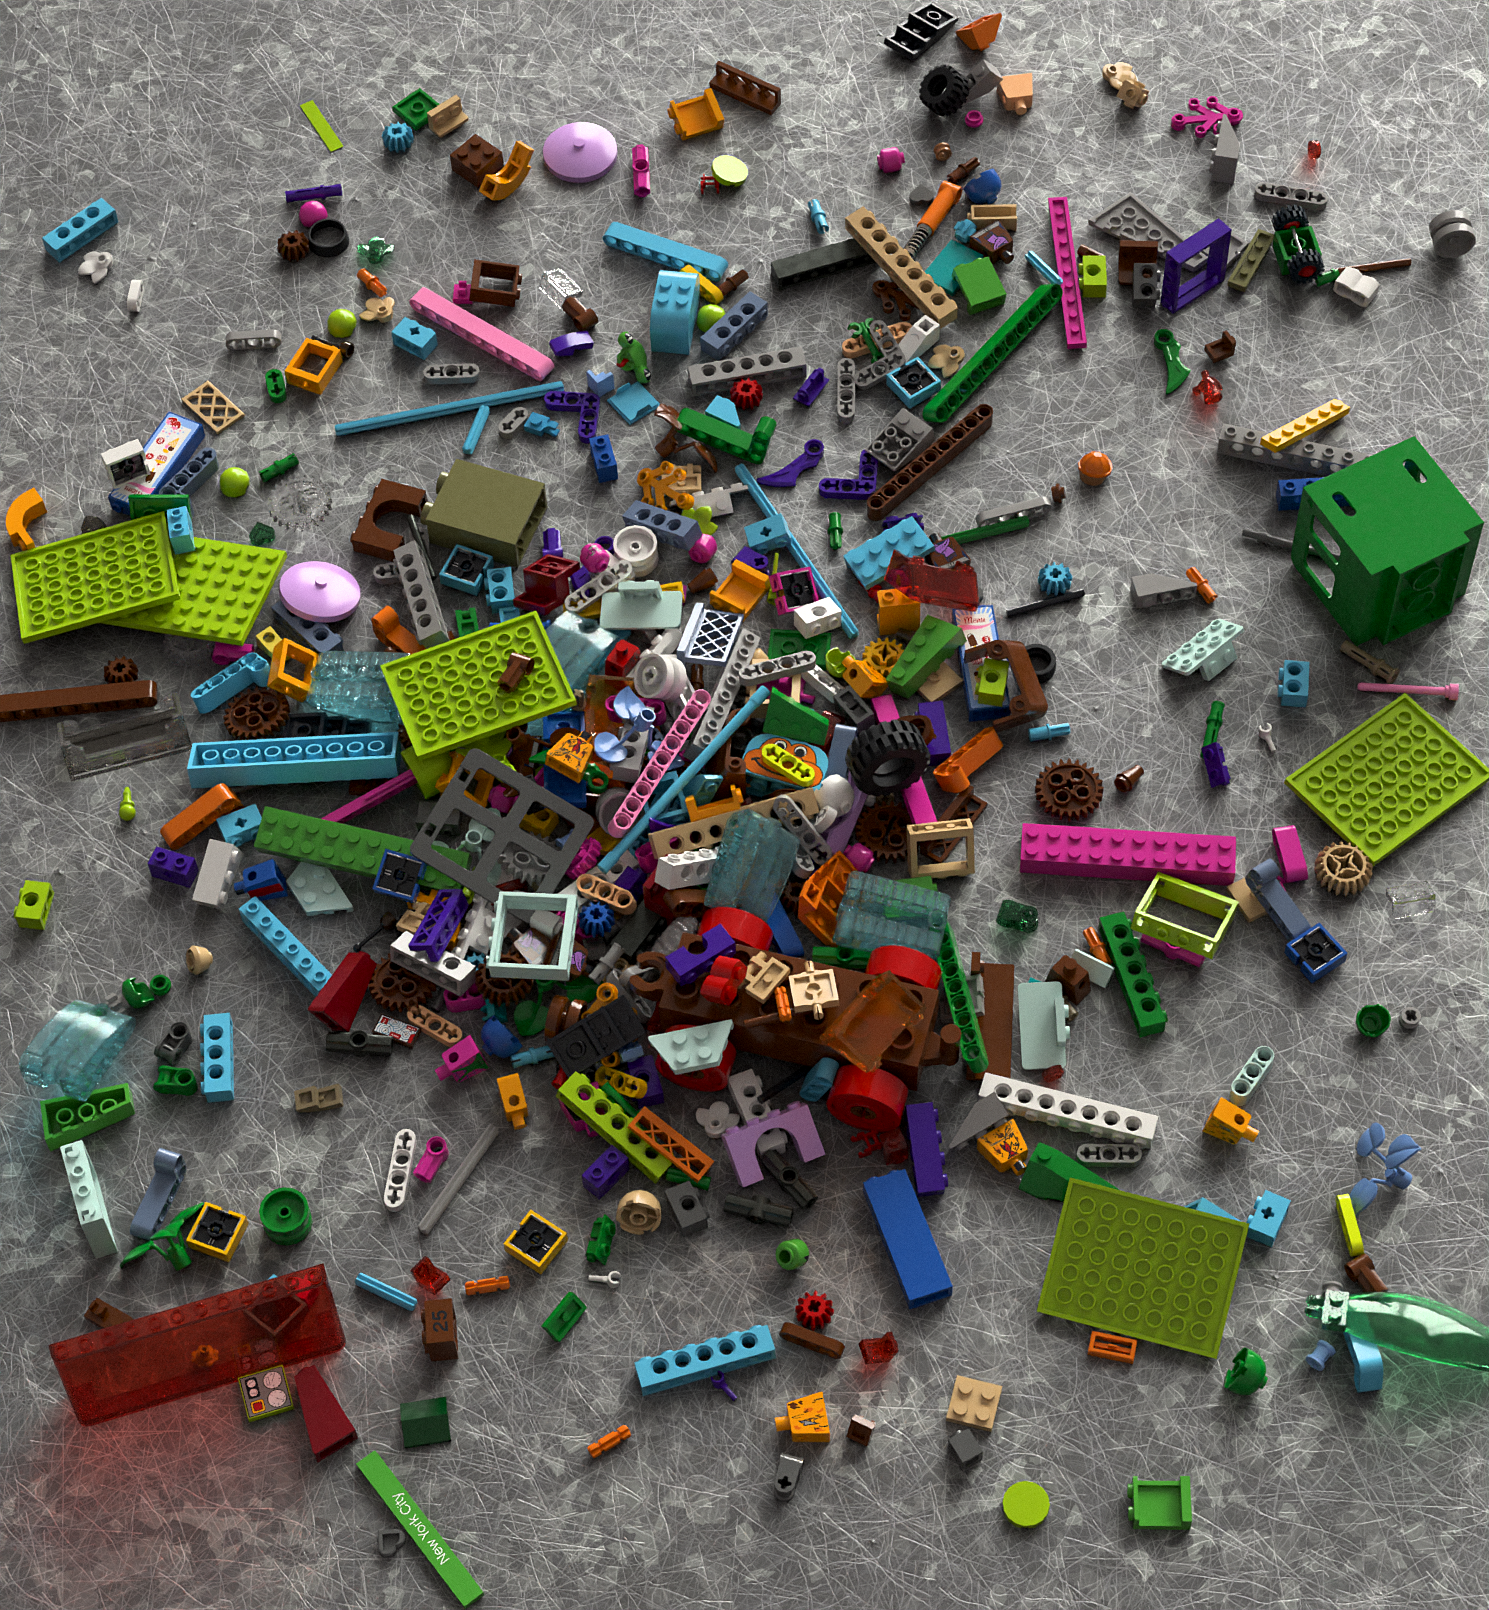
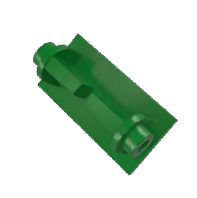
M604 1214L603 1218H597L594 1221L590 1237L597 1239V1241H589L585 1254L587 1261L595 1262L598 1259L603 1265L607 1263L611 1252L612 1239L616 1232V1224L606 1214Z

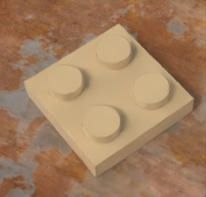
M957 1375L946 1421L992 1432L1002 1386Z

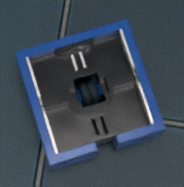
M385 849L372 890L379 894L415 904L421 888L418 882L419 879L423 880L428 865L413 856Z
M1320 922L1287 943L1284 951L1295 966L1297 964L1301 966L1300 971L1311 983H1314L1344 963L1347 957V952Z

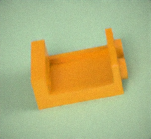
M712 88L704 90L703 96L677 104H675L674 100L670 101L669 108L667 109L670 119L674 120L675 132L677 135H680L682 141L721 129L724 126L725 119Z
M736 559L732 563L730 575L716 592L711 590L709 593L710 604L717 610L744 614V622L770 589L769 576Z
M917 586L877 591L879 635L918 630L920 627L921 602Z
M731 784L733 797L701 806L696 805L694 794L686 796L685 802L691 822L741 809L740 803H743V797L740 787L736 788L735 784Z

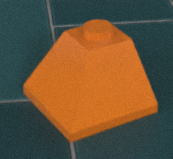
M997 13L983 16L955 32L971 50L979 49V51H983L990 47L989 44L995 41L1002 15Z

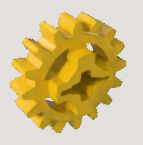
M888 637L885 638V641L877 638V643L870 641V647L865 646L862 660L867 661L885 677L889 675L904 651L902 650L903 645H896L895 639L889 642Z

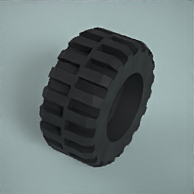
M898 720L883 721L879 725H872L869 727L870 729L859 733V736L852 740V745H849L847 748L845 761L855 785L863 793L877 797L880 795L889 796L891 793L896 794L904 788L911 787L912 783L919 781L920 776L926 773L931 757L919 729L914 724L904 720L900 722Z

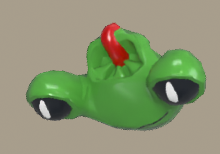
M622 332L618 337V343L622 346V349L617 355V366L623 371L634 370L639 383L645 384L650 382L651 372L647 368V356L644 347L640 342L633 339L630 333Z

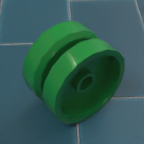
M286 1187L275 1189L267 1194L261 1202L259 1214L265 1234L276 1244L286 1246L297 1244L305 1239L311 1231L313 1220L307 1199L296 1189Z

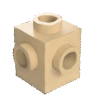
M1125 79L1116 96L1124 100L1123 104L1132 109L1134 106L1141 108L1148 100L1149 91L1144 88L1145 84L1137 80L1133 82Z

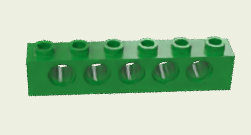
M1123 911L1099 917L1098 929L1106 945L1107 953L1113 962L1112 966L1115 967L1114 972L1140 1038L1164 1032L1168 1017L1166 1011L1160 1007L1161 999L1158 991H1154L1152 974L1147 973L1145 956L1139 952V940L1137 936H1133V930L1130 929L1132 922L1130 918H1126ZM1123 954H1129V955H1131V956H1130V957H1126V956H1124ZM1130 972H1135L1137 975H1132ZM1138 990H1141V991H1144L1145 993H1138L1137 991H1138ZM1143 1009H1150L1152 1011L1146 1012Z

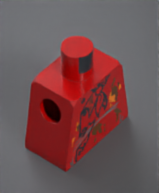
M623 639L616 643L615 648L605 661L606 682L621 690L626 685L624 678L640 660L639 656L641 653L637 646Z

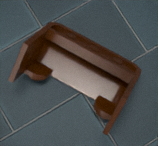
M993 640L965 650L963 659L965 664L987 656L996 661L1003 659L1009 661V667L1020 695L1015 696L1010 701V716L992 722V727H994L997 733L1045 716L1048 704L1023 643L1012 640Z

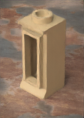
M1016 204L971 205V213H967V219L977 226L976 230H981L999 220L1006 230L1016 231Z

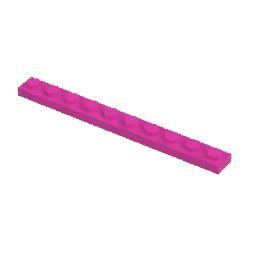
M1067 197L1048 198V208L1057 275L1063 280V284L1060 285L1063 291L1061 306L1067 349L1087 348Z

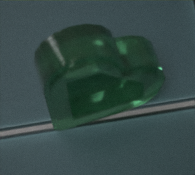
M260 522L256 523L249 535L250 542L255 546L262 545L264 542H272L276 537L275 530L272 527Z

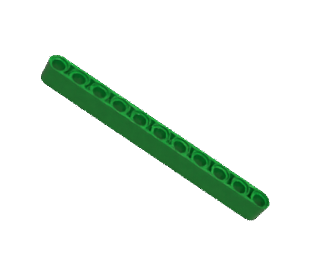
M1058 284L1040 285L924 407L922 412L924 420L936 423L945 422L1061 299L1063 294L1061 286Z

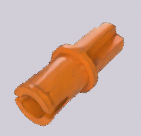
M365 268L358 271L357 278L366 284L368 290H372L379 297L387 294V288L379 282L376 276H372Z
M1195 567L1188 569L1186 576L1191 582L1197 584L1196 591L1202 595L1206 603L1210 604L1215 601V598L1218 596L1209 586V581L1204 579Z
M1092 927L1085 929L1083 935L1090 946V953L1095 958L1111 965L1113 962L1105 949L1106 945L1100 941L1095 929Z

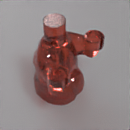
M1208 370L1202 371V380L1197 386L1192 388L1194 396L1203 393L1206 405L1220 402L1223 398L1220 391L1223 390L1221 382L1210 377Z

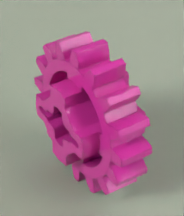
M592 837L586 838L565 874L573 880L576 877L579 878L581 874H586L588 870L596 865V857L601 854L599 852L602 849L601 844Z

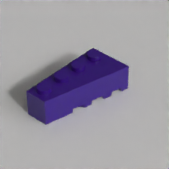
M933 1102L906 1105L904 1121L908 1122L906 1124L907 1139L911 1140L910 1157L911 1161L914 1162L913 1175L917 1197L944 1194L945 1187H948L947 1173L943 1174L942 1165H945L944 1152L939 1150V1143H942L941 1131L936 1130L935 1122L939 1121L938 1109L933 1108Z

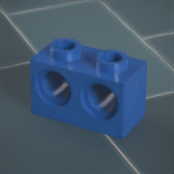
M608 434L589 438L590 453L599 483L618 479L617 463Z

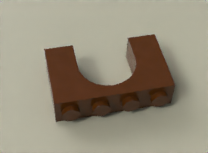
M381 479L379 485H376L371 501L369 500L366 504L364 515L359 518L356 531H353L351 534L350 542H352L353 550L393 562V559H395L393 550L405 545L404 537L379 529L376 526V522L381 516L389 512H402L421 517L423 507L428 502L426 490Z

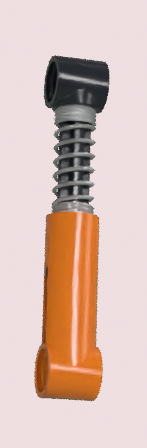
M945 180L940 185L937 196L917 224L915 233H913V236L903 248L909 252L914 261L927 238L935 233L953 204L956 205L959 202L963 190L961 186Z

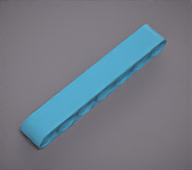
M612 222L603 236L604 243L610 247L681 270L686 265H690L711 281H720L728 268V262L723 257L618 222Z

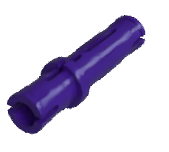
M323 184L315 188L285 191L287 203L317 198L324 200L327 197L343 196L341 184L324 186Z

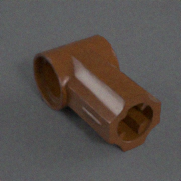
M575 297L567 298L562 305V310L573 320L574 325L579 331H586L599 322L595 312L591 308L586 309Z
M513 652L508 659L506 670L497 682L498 687L507 693L514 692L523 677L529 676L532 673L535 664L534 659Z
M1363 1253L1344 1265L1348 1277L1353 1282L1359 1284L1371 1301H1376L1388 1291L1386 1285L1375 1272L1374 1264L1367 1254Z

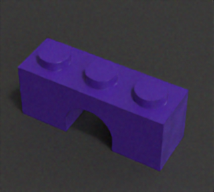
M721 924L702 934L703 946L706 949L702 954H691L682 946L665 957L667 970L681 987L694 982L704 972H710L718 956L732 958L736 954L735 941Z

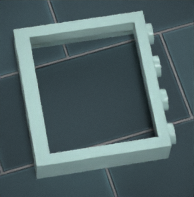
M500 891L498 901L494 903L496 918H492L491 922L493 937H489L488 948L491 950L490 956H486V968L489 969L491 977L569 981L579 909L577 895ZM508 909L566 911L558 966L500 963Z
M80 1140L61 1146L60 1149L79 1221L95 1258H101L118 1252L98 1176L83 1141Z

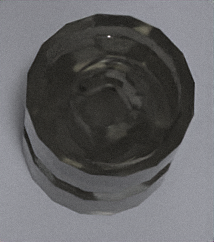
M739 727L732 734L730 757L743 758L748 743L754 738L753 733L749 729Z

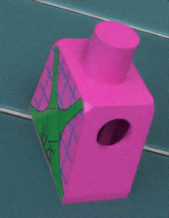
M469 1035L442 1053L441 1056L445 1064L435 1069V1072L440 1081L453 1075L457 1082H462L489 1069V1066L473 1038Z

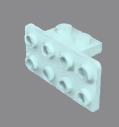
M629 580L619 582V592H609L602 595L600 628L602 630L677 629L681 625L682 592L662 591L659 581L635 582Z
M1221 619L1213 620L1210 625L1198 632L1190 641L1184 643L1181 648L1169 655L1162 662L1163 668L1185 676L1192 674L1199 668L1203 679L1210 681L1237 659L1232 641L1244 632L1243 626Z
M1060 982L1020 983L1018 985L1022 1068L1025 1070L1064 1068L1066 1066L1065 1044L1066 1039H1070V1027L1065 1026V1018H1069L1068 1005H1064L1062 984Z

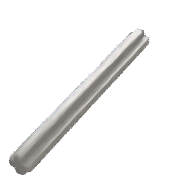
M492 1124L487 1126L419 1223L418 1230L421 1233L429 1234L498 1135L499 1131L496 1126Z

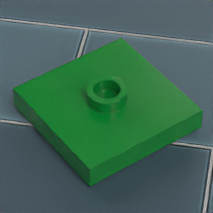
M419 88L395 104L392 110L417 131L428 123L427 112L440 104Z

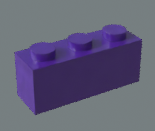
M943 701L918 703V711L914 712V715L927 716L931 720L934 734L937 736L936 739H933L927 745L931 756L929 766L940 765L951 756Z

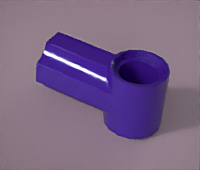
M548 528L543 532V557L550 554L563 558L560 530Z

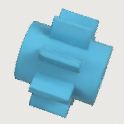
M968 219L961 222L958 221L953 228L956 230L955 237L963 243L970 242V236L976 233L977 226Z

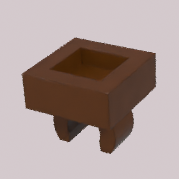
M855 1414L851 1419L846 1437L868 1446L876 1425L875 1421H868L863 1418L864 1416Z

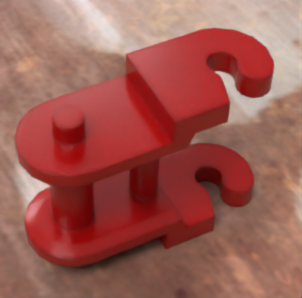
M703 174V177H701V180H703L701 181V194H704L703 189H705V185H715L717 194H719V182L713 176H705ZM705 180H714V182H705Z
M871 1130L866 1134L860 1132L857 1134V1137L852 1136L850 1138L852 1142L865 1140L868 1146L864 1153H858L859 1158L872 1154V1151L881 1149L884 1146V1143L879 1142L877 1137L879 1134L878 1130ZM873 1138L875 1144L870 1145L868 1139Z

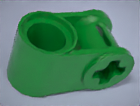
M165 1065L158 1067V1079L153 1085L155 1091L162 1094L185 1096L193 1095L197 1091L198 1083L190 1069Z

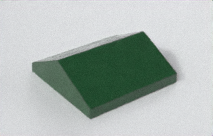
M446 1397L400 1404L405 1449L451 1442Z

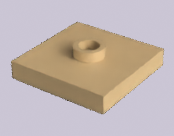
M943 661L940 664V668L926 678L927 681L917 692L927 702L940 701L963 685V680Z
M1245 878L1226 887L1230 897L1239 901L1237 907L1248 923L1268 914L1246 884Z

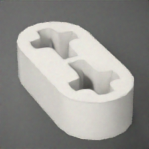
M142 280L131 281L127 298V309L129 312H139L144 292Z

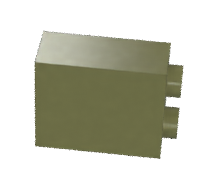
M456 459L449 473L443 471L439 475L436 484L438 496L434 503H425L420 521L422 525L427 526L429 542L449 549H454L456 544L493 556V561L519 568L548 508L545 483Z

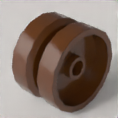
M555 995L546 1018L545 1041L550 1040L580 1021L582 1014L588 1009L587 1002L574 999L570 1003L568 997Z

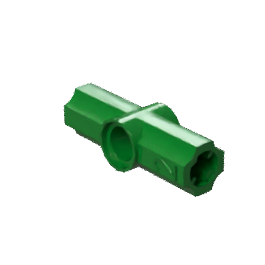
M842 944L837 948L813 946L812 961L848 970L852 968L866 969L870 954L874 949H856L847 944ZM846 956V957H849V958H848V959H842L841 957Z

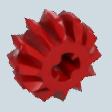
M741 378L739 382H734L733 387L730 389L731 401L735 404L736 408L742 407L743 410L746 408L752 410L754 406L759 407L760 401L763 399L762 387L758 384L757 380L751 381L748 378L744 381Z
M816 1290L813 1296L806 1292L805 1299L799 1297V1305L795 1306L797 1321H803L802 1326L804 1328L811 1325L812 1331L815 1330L817 1325L823 1330L824 1323L830 1324V1316L834 1315V1309L831 1308L832 1301L826 1300L827 1295L825 1293L819 1297Z

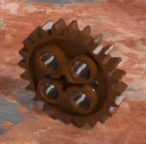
M258 686L255 687L254 691L248 688L247 694L240 692L241 697H233L235 702L228 703L230 709L224 710L226 715L223 718L226 729L230 735H233L234 739L239 738V740H258L261 737L266 739L267 735L273 737V731L280 732L279 726L286 725L284 720L289 719L288 713H290L289 703L284 694L272 688L267 690L266 687L259 690Z
M1068 758L1067 763L1060 759L1059 765L1052 762L1051 768L1045 766L1044 772H1040L1039 778L1036 779L1035 793L1036 800H1040L1039 806H1045V813L1052 811L1051 817L1058 814L1059 820L1067 816L1068 821H1070L1071 817L1074 816L1079 821V815L1087 818L1088 812L1093 814L1094 807L1099 808L1104 787H1102L1103 781L1099 779V773L1093 774L1094 767L1087 769V763L1085 762L1081 766L1078 759L1073 764L1070 758Z
M882 801V806L879 807L878 804L874 803V809L867 807V812H861V818L857 819L855 839L858 840V843L873 852V857L877 856V862L884 858L885 864L889 862V859H892L894 864H896L897 858L904 862L905 855L908 856L906 825H912L907 808L903 809L901 802L894 806L893 801L890 802V805H886L885 801ZM893 818H896L895 822L893 823V830H890ZM888 833H889L888 841H887V843H886V846H883V844L885 843V840H886V835H888ZM917 841V852L918 846H920L921 841Z
M388 953L389 959L387 960L381 957L382 964L376 965V970H374L368 985L372 999L376 1000L377 1005L382 1004L383 1009L389 1006L391 1012L397 1007L401 1013L405 1007L410 1011L413 1005L418 1009L419 1002L426 1004L425 998L433 997L431 991H437L435 983L392 962L390 953Z

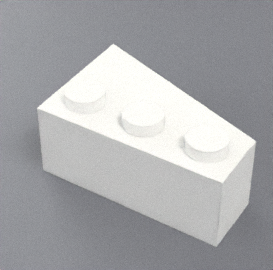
M209 839L192 900L197 904L222 910L223 905L227 902L228 892L244 853L234 844Z

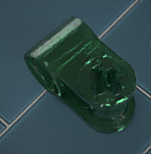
M1003 900L996 922L1005 928H1013L1031 933L1038 928V911L1033 906L1016 903L1012 900Z

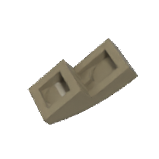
M339 1083L317 1089L314 1085L294 1091L297 1112L324 1111L344 1106L342 1087Z

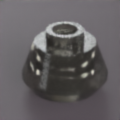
M88 515L84 517L81 531L82 534L106 528L107 526L99 517Z

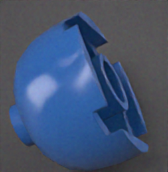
M994 169L982 172L980 174L981 177L978 179L974 177L965 185L963 190L972 202L976 204L988 203L990 205L998 199L997 195L1000 193L1002 185L1001 179Z
M493 1015L482 1027L481 1039L484 1042L482 1048L490 1056L495 1054L501 1058L509 1057L518 1052L523 1045Z

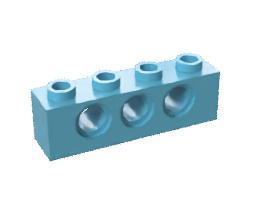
M98 199L44 236L42 240L45 250L60 263L117 224L116 211L104 199Z
M230 1013L204 1015V1023L200 1024L201 1037H204V1043H200L201 1056H204V1062L200 1064L201 1074L204 1075V1081L201 1082V1093L206 1095L208 1103L234 1100L233 1022ZM221 1075L218 1079H213L215 1076Z

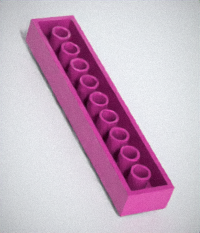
M1023 823L1020 873L1153 881L1157 873L1161 872L1191 884L1229 886L1234 883L1236 865V837L1028 823Z

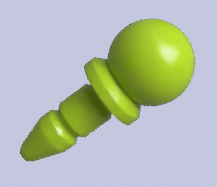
M125 787L123 801L120 803L119 816L124 821H130L136 815L135 803L131 801L129 787Z

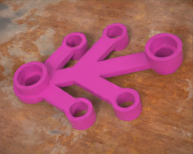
M1215 96L1207 98L1206 106L1220 112L1217 114L1200 105V101L1197 98H1191L1188 108L1202 115L1185 117L1180 113L1175 114L1171 120V127L1176 131H1181L1186 127V124L1205 122L1203 125L1195 128V136L1203 138L1213 125V134H1219L1216 132L1217 124L1215 123L1222 120L1223 114L1227 115L1231 125H1237L1242 120L1243 113L1238 108H1227L1219 104Z

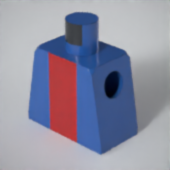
M274 859L244 869V881L234 883L237 895L248 893L251 898L256 896L260 901L288 896L286 878Z

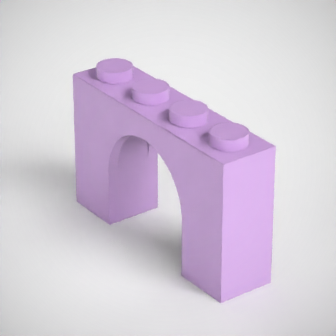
M795 1101L788 1104L787 1109L782 1111L779 1109L772 1110L766 1113L767 1117L762 1119L755 1117L747 1120V1125L742 1127L735 1125L725 1130L726 1133L722 1134L721 1137L740 1186L746 1187L764 1179L756 1159L755 1146L761 1134L771 1128H784L788 1131L801 1161L808 1162L825 1155L807 1104Z

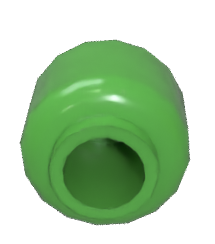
M790 1239L779 1244L775 1253L776 1260L783 1269L794 1270L807 1263L809 1249L802 1240Z

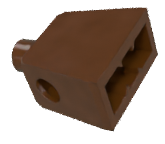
M1064 955L1050 969L1045 982H1060L1062 984L1063 996H1067L1068 1000L1076 1006L1091 992L1088 971L1081 967L1075 959Z

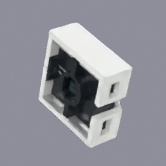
M138 439L101 453L107 476L114 489L150 475L145 453Z

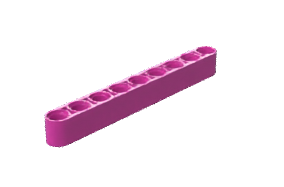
M891 694L870 698L872 712L874 713L877 725L883 721L890 722L900 718ZM920 776V780L912 783L911 787L901 790L912 824L937 822Z

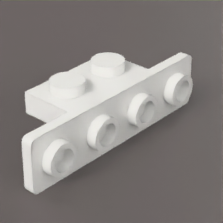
M742 483L730 485V489L723 490V487L711 489L712 492L704 494V491L692 493L694 498L692 508L696 511L700 507L709 506L712 510V517L733 513L730 494L747 491L748 485L743 486ZM676 500L670 501L669 506H678Z
M665 629L661 635H657L652 640V646L642 652L639 656L640 660L650 653L671 655L679 646L683 634L678 629ZM636 664L624 678V682L635 693H638L634 685Z
M477 894L473 897L474 904L472 909L468 911L465 917L466 924L458 934L459 941L457 946L451 951L452 954L461 959H464L468 948L478 954L483 952L486 956L489 950V937H493L491 922L492 918H496V914L485 908L487 900Z

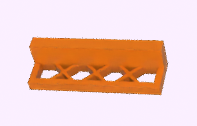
M645 1106L627 1127L697 1183L704 1174L708 1173L715 1162ZM637 1122H640L648 1130L642 1131L635 1125ZM654 1134L666 1144L659 1145L655 1142ZM672 1148L684 1158L677 1159L674 1157ZM689 1162L700 1170L698 1175L690 1169Z

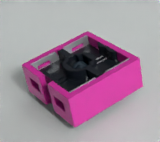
M811 567L779 572L769 576L772 592H776L777 599L774 600L778 616L794 613V609L819 601Z

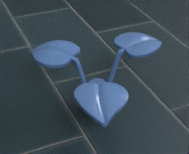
M627 686L616 696L613 702V709L619 718L624 720L630 719L634 722V726L620 741H618L615 735L607 732L598 734L594 740V752L602 760L610 763H618L626 758L628 751L622 744L635 730L638 732L649 730L647 748L650 750L647 754L649 761L662 743V741H654L651 745L652 731L654 729L652 723L656 715L651 709L646 708L631 688ZM678 754L666 771L684 765V761Z
M1373 1123L1360 1137L1357 1144V1153L1362 1157H1367L1373 1151L1387 1167L1385 1170L1387 1180L1372 1178L1369 1181L1363 1178L1354 1186L1350 1193V1199L1356 1219L1375 1199L1378 1190L1376 1183L1386 1184L1389 1187L1394 1184L1400 1189H1406L1410 1185L1412 1175L1399 1167L1421 1150L1410 1136L1406 1134L1398 1136L1389 1146V1154L1386 1158L1377 1150V1147L1385 1139V1130L1382 1125Z

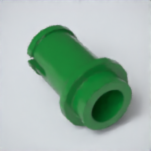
M1331 268L1330 271L1318 276V279L1315 280L1317 287L1331 282L1335 283L1340 276L1338 269Z

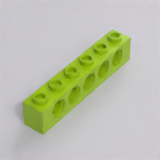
M575 1071L558 1089L556 1097L610 1145L615 1146L625 1154L635 1167L656 1184L667 1172L668 1168L672 1167L673 1163L627 1128L634 1118H629L625 1115L621 1106L609 1101L605 1092L593 1087L590 1084V1080L584 1074H579ZM585 1093L588 1095L589 1099L582 1100L579 1098L578 1094ZM595 1108H603L606 1114H597ZM637 1122L635 1126L638 1127L640 1130L644 1131L640 1128L641 1126L639 1122ZM612 1123H620L622 1129L617 1130L613 1128ZM636 1137L639 1144L630 1143L628 1138ZM645 1152H653L656 1158L649 1159L645 1155Z

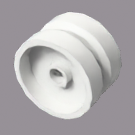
M637 525L626 527L617 533L613 542L614 556L619 561L626 560L630 562L636 578L653 572L659 560L655 534L650 529Z
M650 653L645 655L635 668L634 685L638 694L644 698L672 702L682 694L686 686V669L677 658Z

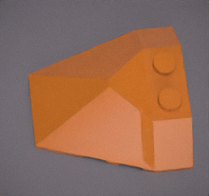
M840 850L832 855L804 883L799 896L798 919L826 946L837 948L842 944H847L859 949L864 937L861 922L865 919V912H862V903L866 901L867 878L857 871L851 861Z

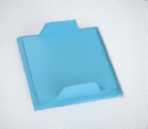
M638 381L632 385L628 382L618 388L616 395L607 400L629 425L656 410L660 405Z

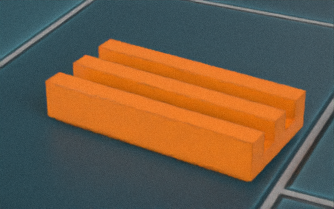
M1092 1331L1087 1355L1133 1364L1137 1340ZM1095 1339L1103 1340V1341H1108V1342H1113V1343L1122 1344V1345H1127V1346H1132V1347H1131V1349H1130V1348L1120 1347V1346H1117V1345H1114V1344H1105V1343H1101V1342H1096Z

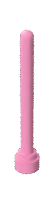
M1359 683L1357 685L1360 691L1442 695L1445 698H1449V700L1456 701L1458 700L1459 684L1445 685V687Z

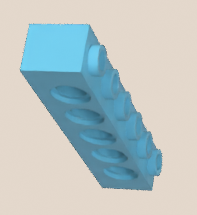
M254 896L238 908L242 922L316 997L332 974Z
M755 1325L747 1331H734L726 1337L719 1339L714 1337L707 1339L701 1344H688L680 1350H667L659 1356L652 1358L646 1356L634 1362L642 1395L645 1396L718 1375V1370L726 1373L776 1358L768 1325ZM752 1343L754 1347L748 1349L743 1347V1345ZM725 1349L732 1351L729 1355H724L721 1352ZM704 1355L710 1357V1359L707 1361L699 1360V1358ZM680 1362L688 1363L686 1367L681 1368L677 1366ZM658 1368L666 1370L662 1374L655 1373V1370Z

